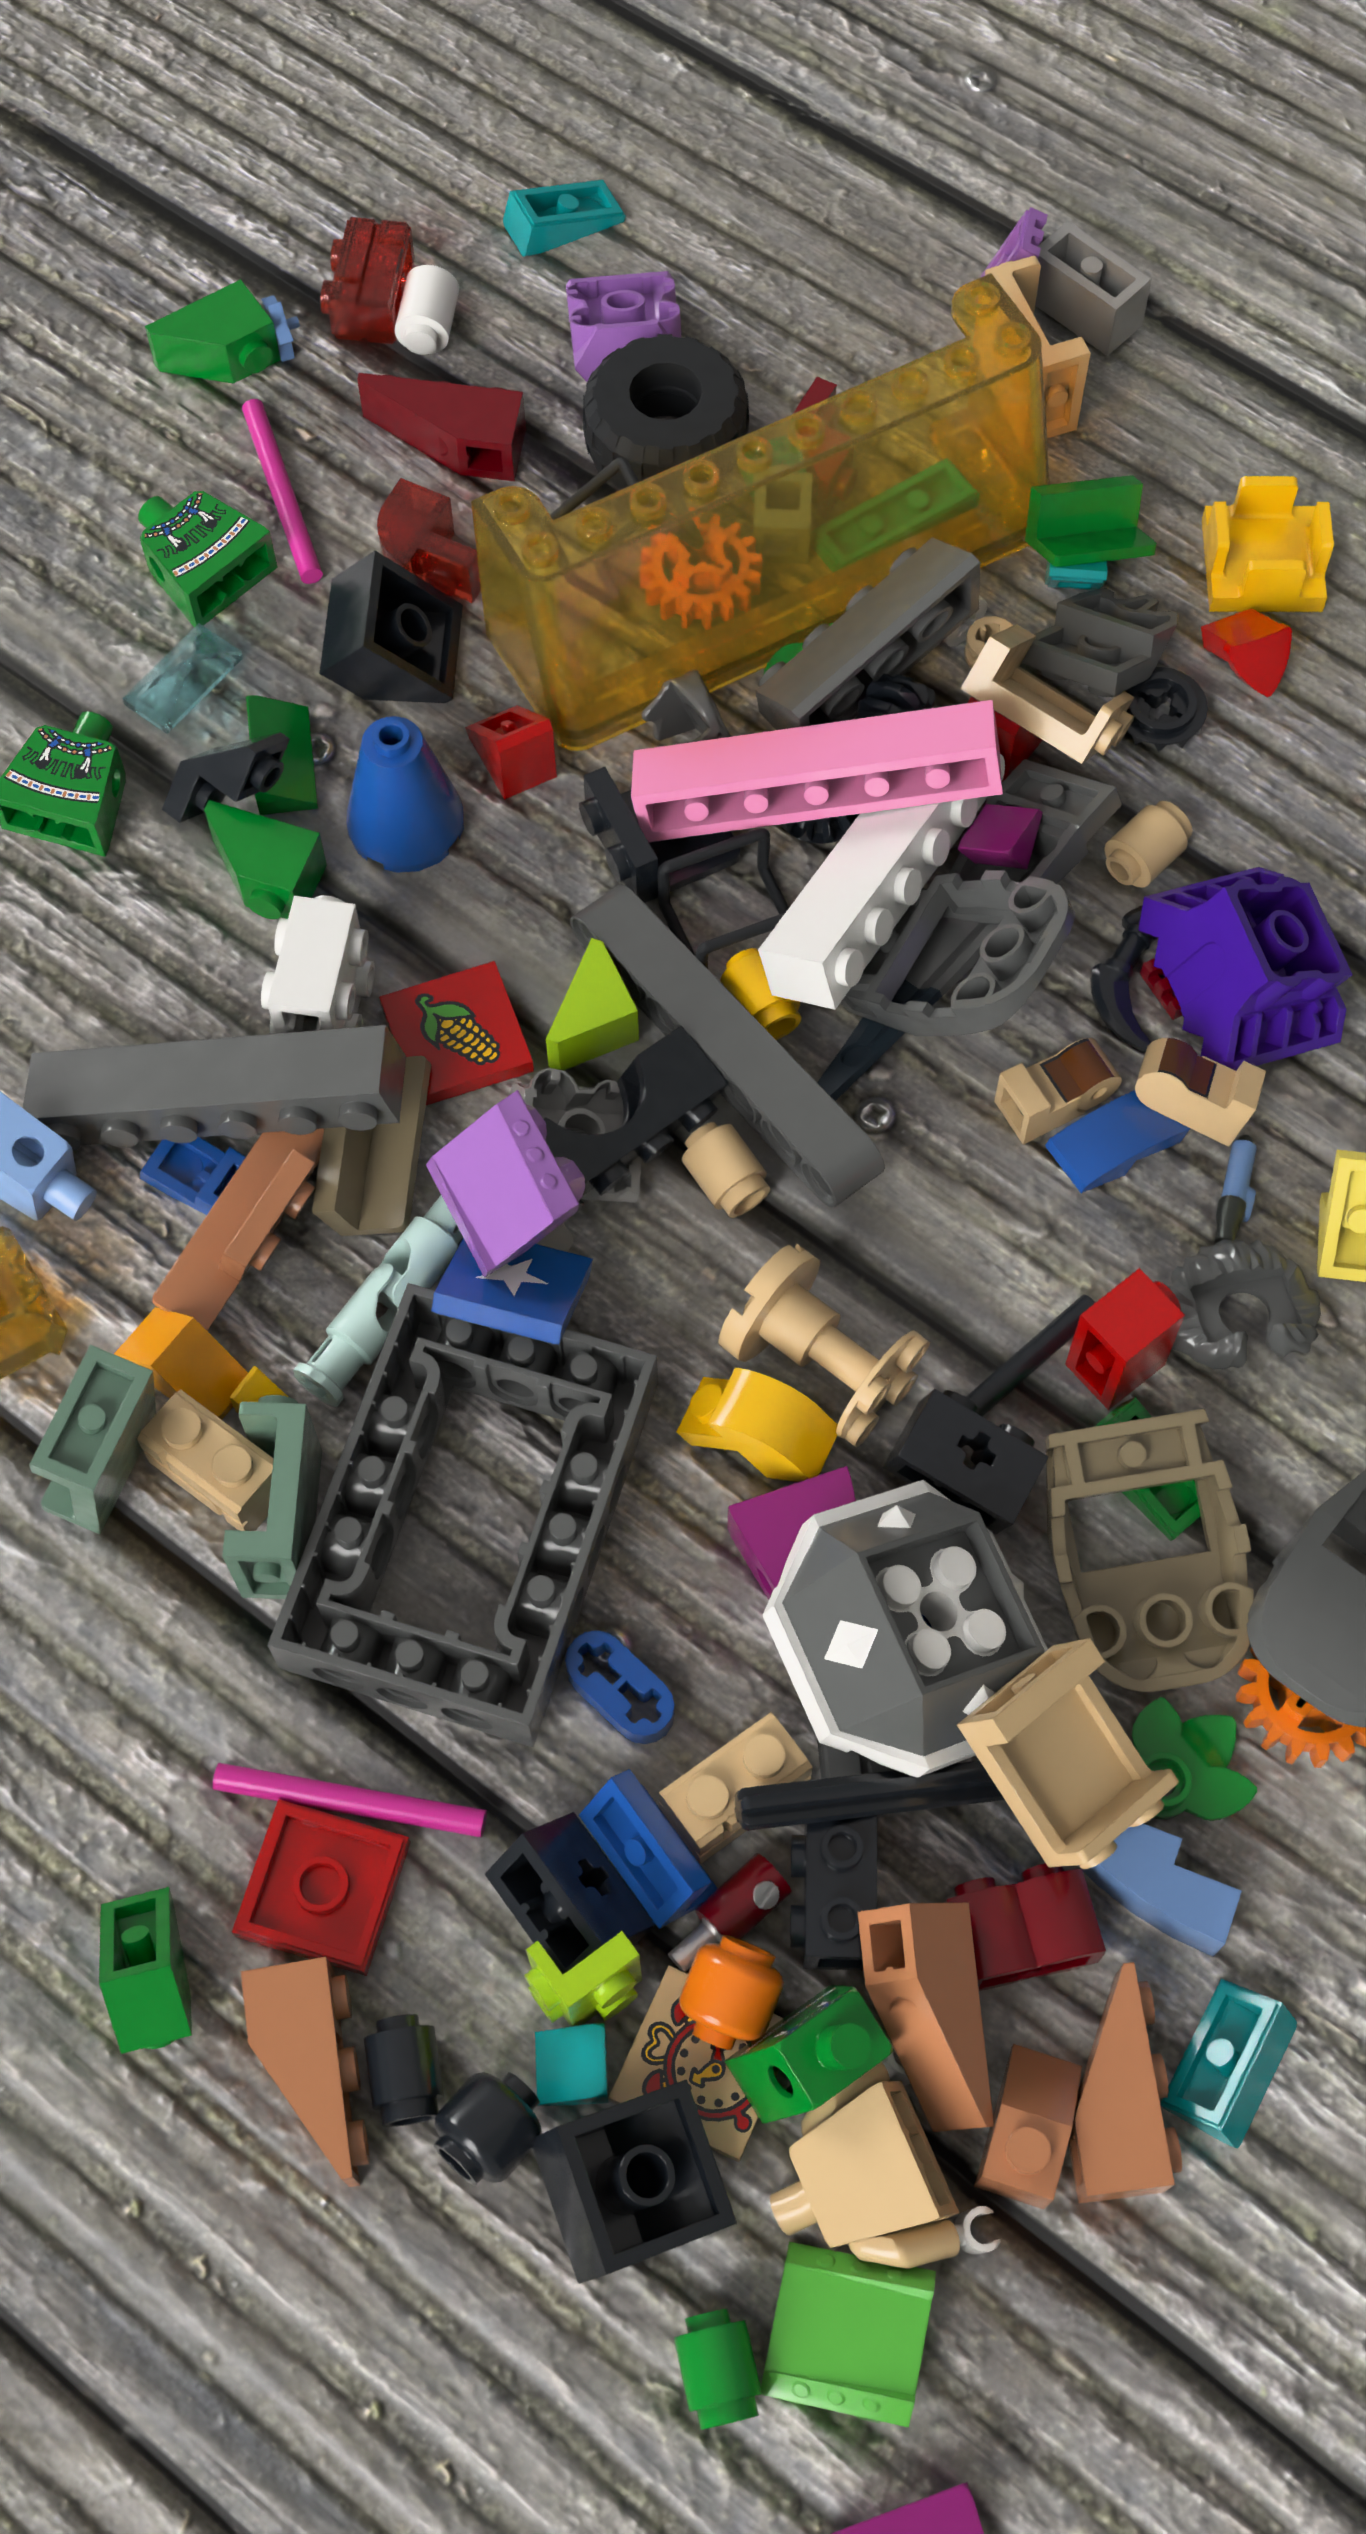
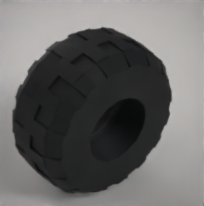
M658 334L657 337L646 339L641 337L630 341L621 349L617 348L602 360V363L595 371H592L586 383L585 395H583V432L587 452L594 462V467L599 472L613 460L622 457L630 463L649 500L658 501L669 492L677 493L681 500L698 493L702 494L719 485V482L728 475H731L739 465V459L741 454L745 452L748 439V393H746L744 379L739 370H736L729 362V359L712 346L708 347L691 337H674L672 334ZM673 416L677 417V419L660 420L654 417ZM621 471L609 479L616 487L632 494Z

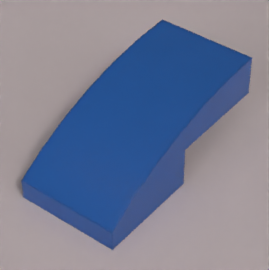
M1133 1090L1067 1126L1051 1137L1045 1147L1079 1192L1083 1193L1125 1176L1137 1160L1179 1144L1190 1128L1150 1109L1136 1096V1091Z
M197 1137L195 1141L190 1143H175L162 1139L140 1171L139 1179L207 1215L246 1157L231 1147L225 1153L200 1137Z

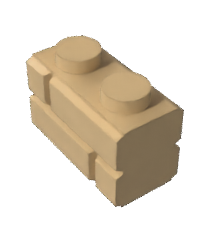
M180 1389L178 1392H175L137 1437L149 1463L216 1514H223L226 1521L236 1529L256 1531L268 1517L274 1458Z
M770 1712L659 1792V1808L697 1861L702 1864L747 1831L742 1829L735 1817V1794L737 1791L746 1787L811 1780L810 1775H812L813 1767L776 1716Z

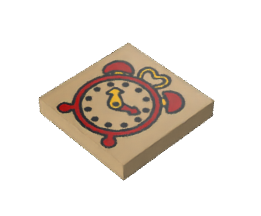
M668 1965L608 2097L609 2101L620 2104L687 2079L711 2150L740 2162L759 2117L724 2061L751 2041L736 2039L733 2049L726 2050L694 2036L692 2032L696 2021L689 2018L682 2011L679 2003V1997L688 1974ZM773 2014L768 2029L783 2018ZM773 2066L774 2075L777 2077L780 2069Z

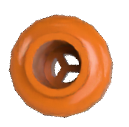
M723 1935L719 1944L711 1943L701 1946L695 1955L679 1997L682 2011L689 2018L696 2021L692 2034L709 2044L726 2050L733 2049L736 2039L744 2041L761 2039L768 2029L784 1987L781 1974L776 1968L772 1967L776 1958L775 1955L751 1943L728 1935Z

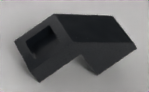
M280 732L216 747L180 761L162 810L181 823L205 813L204 809L208 800L222 803L227 795L237 802L258 792L264 793L269 791L282 775L284 764L281 760L290 739Z

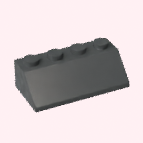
M935 538L928 540L918 550L915 547H911L904 551L892 564L890 574L873 588L871 585H867L859 590L847 604V612L832 625L824 623L814 629L805 639L802 645L803 650L787 664L784 661H780L765 672L758 683L759 688L755 690L759 712L776 730L854 719L859 711L858 702L866 697L867 687L872 681H878L883 674L893 676L896 674L904 675L979 610L980 561L972 553Z

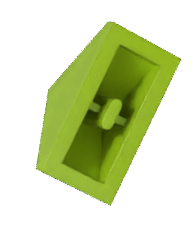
M591 938L546 1037L548 1065L552 1069L564 1071L639 1041L638 1010L603 941Z

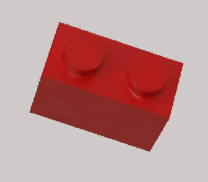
M1139 1268L1080 1315L1065 1365L1108 1411L1165 1366L1185 1317L1177 1297L1164 1283L1160 1281L1153 1282Z

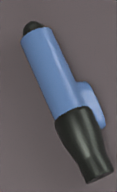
M1249 1135L1240 1136L1231 1146L1222 1195L1217 1205L1215 1243L1221 1240L1234 1241L1237 1238L1242 1222H1247L1251 1216L1256 1191L1249 1185L1257 1147Z

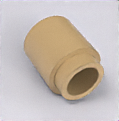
M1159 801L1156 805L1145 806L1106 842L1104 851L1107 858L1106 866L1110 874L1124 885H1133L1141 888L1148 886L1186 850L1187 840L1192 836L1193 832L1188 817L1179 807L1168 801Z
M715 1122L707 1123L694 1131L685 1141L688 1149L683 1154L681 1161L715 1209H724L730 1218H735L757 1206L770 1192V1187L764 1180L767 1175L766 1170L732 1124H724L718 1127Z

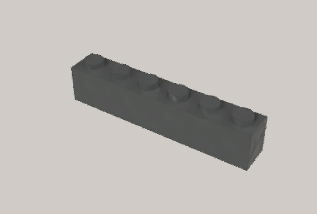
M386 1025L31 1053L23 1109L66 1140L73 1151L79 1149L81 1145L109 1144L116 1147H132L138 1141L162 1139L175 1143H190L195 1141L197 1137L225 1135L235 1139H248L254 1137L256 1133L279 1131L306 1135L321 1128L345 1127L351 1130L365 1131L373 1129L378 1124L400 1123L406 1055Z

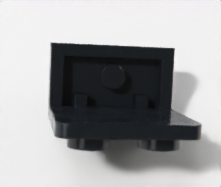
M606 767L583 775L585 801L579 803L583 822L588 832L592 836L597 835L604 846L605 857L614 878L618 882L623 881L644 903L658 898V868L662 863L734 837L732 832L728 831L648 842L638 825L631 799V790L621 794ZM740 848L671 872L670 892L735 865L740 859Z

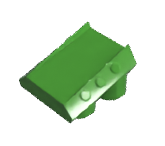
M789 2242L761 2382L762 2395L804 2406L809 2405L854 2415L859 2419L875 2423L885 2422L909 2428L934 2295L936 2271L918 2267L906 2269L859 2260L854 2254Z

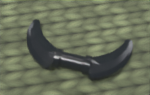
M1139 906L1126 913L1122 918V926L1125 929L1122 934L1123 939L1112 958L1107 959L1105 964L1099 963L1092 968L1090 982L1095 1006L1105 1024L1123 1042L1145 1053L1147 1046L1152 1042L1140 1028L1133 1013L1129 981L1133 976V968L1143 951L1148 950L1152 942L1158 940V937L1138 931L1142 906Z

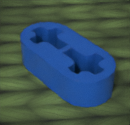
M597 1630L584 1632L572 1641L567 1649L565 1662L568 1679L574 1689L620 1734L630 1741L649 1744L657 1742L666 1736L673 1726L675 1715L673 1696L668 1687L626 1646L608 1632ZM587 1652L595 1657L601 1656L604 1652L610 1654L608 1669L617 1681L612 1685L603 1675L596 1671L588 1677L582 1675L585 1670L582 1655ZM628 1689L643 1703L649 1701L652 1697L657 1699L656 1715L658 1720L654 1723L646 1718H642L636 1723L630 1721L632 1705L622 1694Z

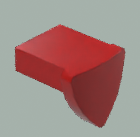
M1252 608L1201 626L1203 647L1206 650L1227 661L1236 676L1247 686L1266 697L1272 696L1287 667L1292 641V629L1290 626L1278 623Z

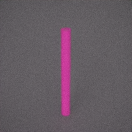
M250 399L243 404L242 412L297 570L303 583H316L322 578L323 573L264 405L259 399Z
M224 1763L217 1764L213 1778V1790L273 1801L280 1799L301 1806L481 1838L487 1818V1810Z

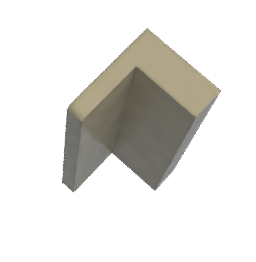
M424 1056L406 1057L400 1123L378 1124L373 1129L365 1131L351 1130L345 1127L324 1128L312 1213L341 1236L401 1233L410 1224L431 1063Z

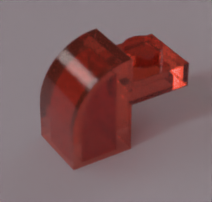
M400 478L383 503L378 515L377 530L381 554L448 596H455L473 604L483 588L480 553L478 550L451 540L455 532L450 497Z

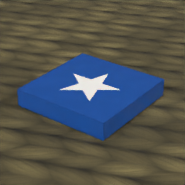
M463 1238L434 1292L431 1311L436 1314L556 1345L560 1343L589 1280L593 1258L535 1244L525 1253L484 1278Z

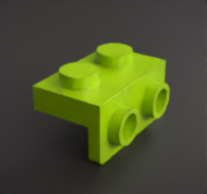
M623 1931L565 1974L560 1972L539 1941H536L526 1949L531 1970L524 1975L530 1985L528 1990L552 2023L563 2016L570 2027L585 2024L598 2013L606 2021L625 2009L638 1996L634 1986L642 1981L640 1954Z

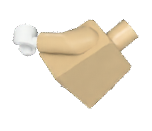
M893 2052L822 2106L806 2113L801 2121L803 2137L789 2148L790 2158L800 2180L770 2195L772 2212L778 2225L786 2235H793L818 2223L825 2242L830 2248L848 2244L852 2253L862 2261L910 2269L955 2257L958 2255L960 2248L970 2254L990 2252L996 2249L1001 2242V2239L981 2244L972 2237L970 2225L974 2217L994 2213L987 2206H978L962 2212L954 2224L947 2219L959 2214V2210L904 2087L911 2083L903 2066L895 2061Z

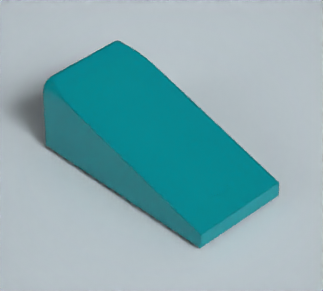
M604 180L510 191L503 224L519 252L524 257L549 251L623 223L626 215Z

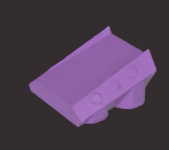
M668 271L569 279L566 284L575 370L586 382L592 371L596 370L605 357L617 348H623L632 340L641 337L645 339L657 337L658 334H672L674 337H681L680 308L676 304L674 279Z
M518 1090L494 1105L434 1154L426 1164L484 1278L525 1253L575 1214L579 1207L578 1201L583 1197L585 1190L584 1175L574 1161L565 1157L553 1156L545 1141L547 1136L546 1122L535 1107L525 1104Z

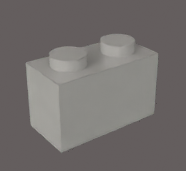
M1069 221L1065 222L1038 246L1041 248L1037 258L1041 265L1035 303L1036 307L1079 337L1082 336L1086 342L1106 356H1109L1143 326L1152 278Z

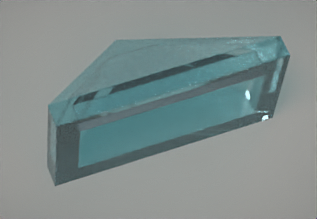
M198 623L122 698L124 705L168 734L243 659L242 651Z

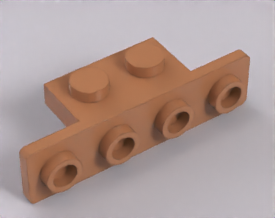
M324 1128L316 1129L313 1133L306 1135L290 1134L285 1131L265 1132L260 1135L152 1297V1302L155 1306L163 1311H172L194 1317L207 1331L209 1330L250 1266L261 1271L276 1250L281 1238L274 1235L273 1232L284 1215L287 1214L296 1219L316 1187L308 1183L307 1180L319 1164Z

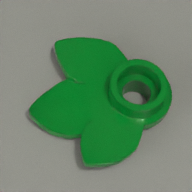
M1159 1697L1151 1702L1137 1716L1132 1728L1131 1737L1133 1745L1143 1761L1152 1771L1171 1769L1179 1780V1783L1172 1788V1793L1161 1798L1164 1807L1153 1818L1171 1819L1185 1811L1204 1820H1221L1238 1813L1253 1799L1257 1793V1787L1245 1776L1227 1768L1235 1748V1718L1229 1715H1203L1182 1723L1176 1710L1164 1697Z

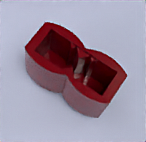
M1044 1863L1021 1873L1023 1881L1016 1884L996 1886L993 1877H984L964 1882L954 1888L956 1896L947 1899L945 1903H969L979 1991L1013 1984L1033 1977L1047 1976L1098 1963L1106 1953V1949L1082 1869L1064 1871L1062 1866L1048 1867Z

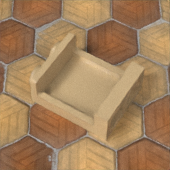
M1036 256L1005 262L985 270L976 350L1026 445L1077 430L1091 354L1082 336L1051 346L1034 316L1041 265Z
M1016 624L990 636L960 688L961 690L979 701L993 700L995 711L1081 764L1096 753L1104 756L1111 746L1116 747L1134 719L1133 715L1126 712L1134 700L1133 696L1124 691L1104 704L1098 714H1095L1019 667L1036 635Z
M1090 1638L1053 1645L957 1724L959 1730L1048 1867L1079 1865L1081 1869H1089L1100 1864L1117 1849V1844L1114 1840L1128 1827L1139 1826L1155 1817L1164 1807L1161 1798L1179 1783L1171 1769L1152 1771L1147 1767L1089 1677L1092 1672L1105 1662Z

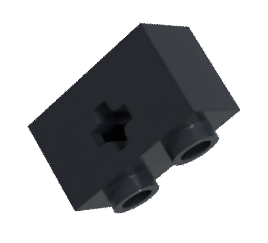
M934 1389L918 1402L882 1468L909 1484L924 1480L949 1500L979 1512L986 1528L996 1535L1013 1525L1049 1456L1035 1449V1441L1024 1431L1008 1424L997 1426L977 1414L979 1410L977 1405L967 1397L950 1390H945L942 1393ZM965 1445L974 1450L971 1455V1461L975 1466L972 1468H968L963 1464L966 1453L961 1448Z
M574 1812L522 1833L485 1873V1876L532 1942H540L562 1974L568 1972L621 1931L624 1932L632 1945L635 1946L656 1925Z

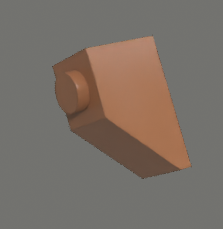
M1016 2044L1012 2045L993 2114L994 2127L989 2129L974 2187L1041 2209H1045L1054 2200L1073 2127L1082 2070L1081 2065Z

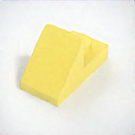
M1338 1149L1336 1151L1329 1193L1322 1192L1320 1197L1318 1277L1366 1282L1365 1152Z

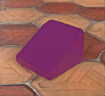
M986 804L962 837L958 850L976 864L1027 869L1043 812L1040 809Z

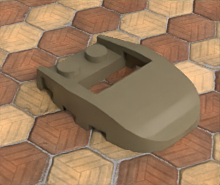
M1205 1409L1049 1434L1045 1439L1046 1455L1049 1456L1046 1462L1047 1540L1076 1639L1090 1638L1105 1660L1096 1671L1112 1683L1132 1691L1155 1692L1213 1681L1232 1670L1243 1658L1250 1645L1247 1623L1248 1613L1254 1601L1253 1589L1248 1587L1246 1553L1251 1551L1246 1524L1240 1523L1229 1490L1233 1486L1224 1461H1213L1201 1425L1209 1422ZM1195 1480L1207 1552L1081 1573L1068 1507L1069 1501Z

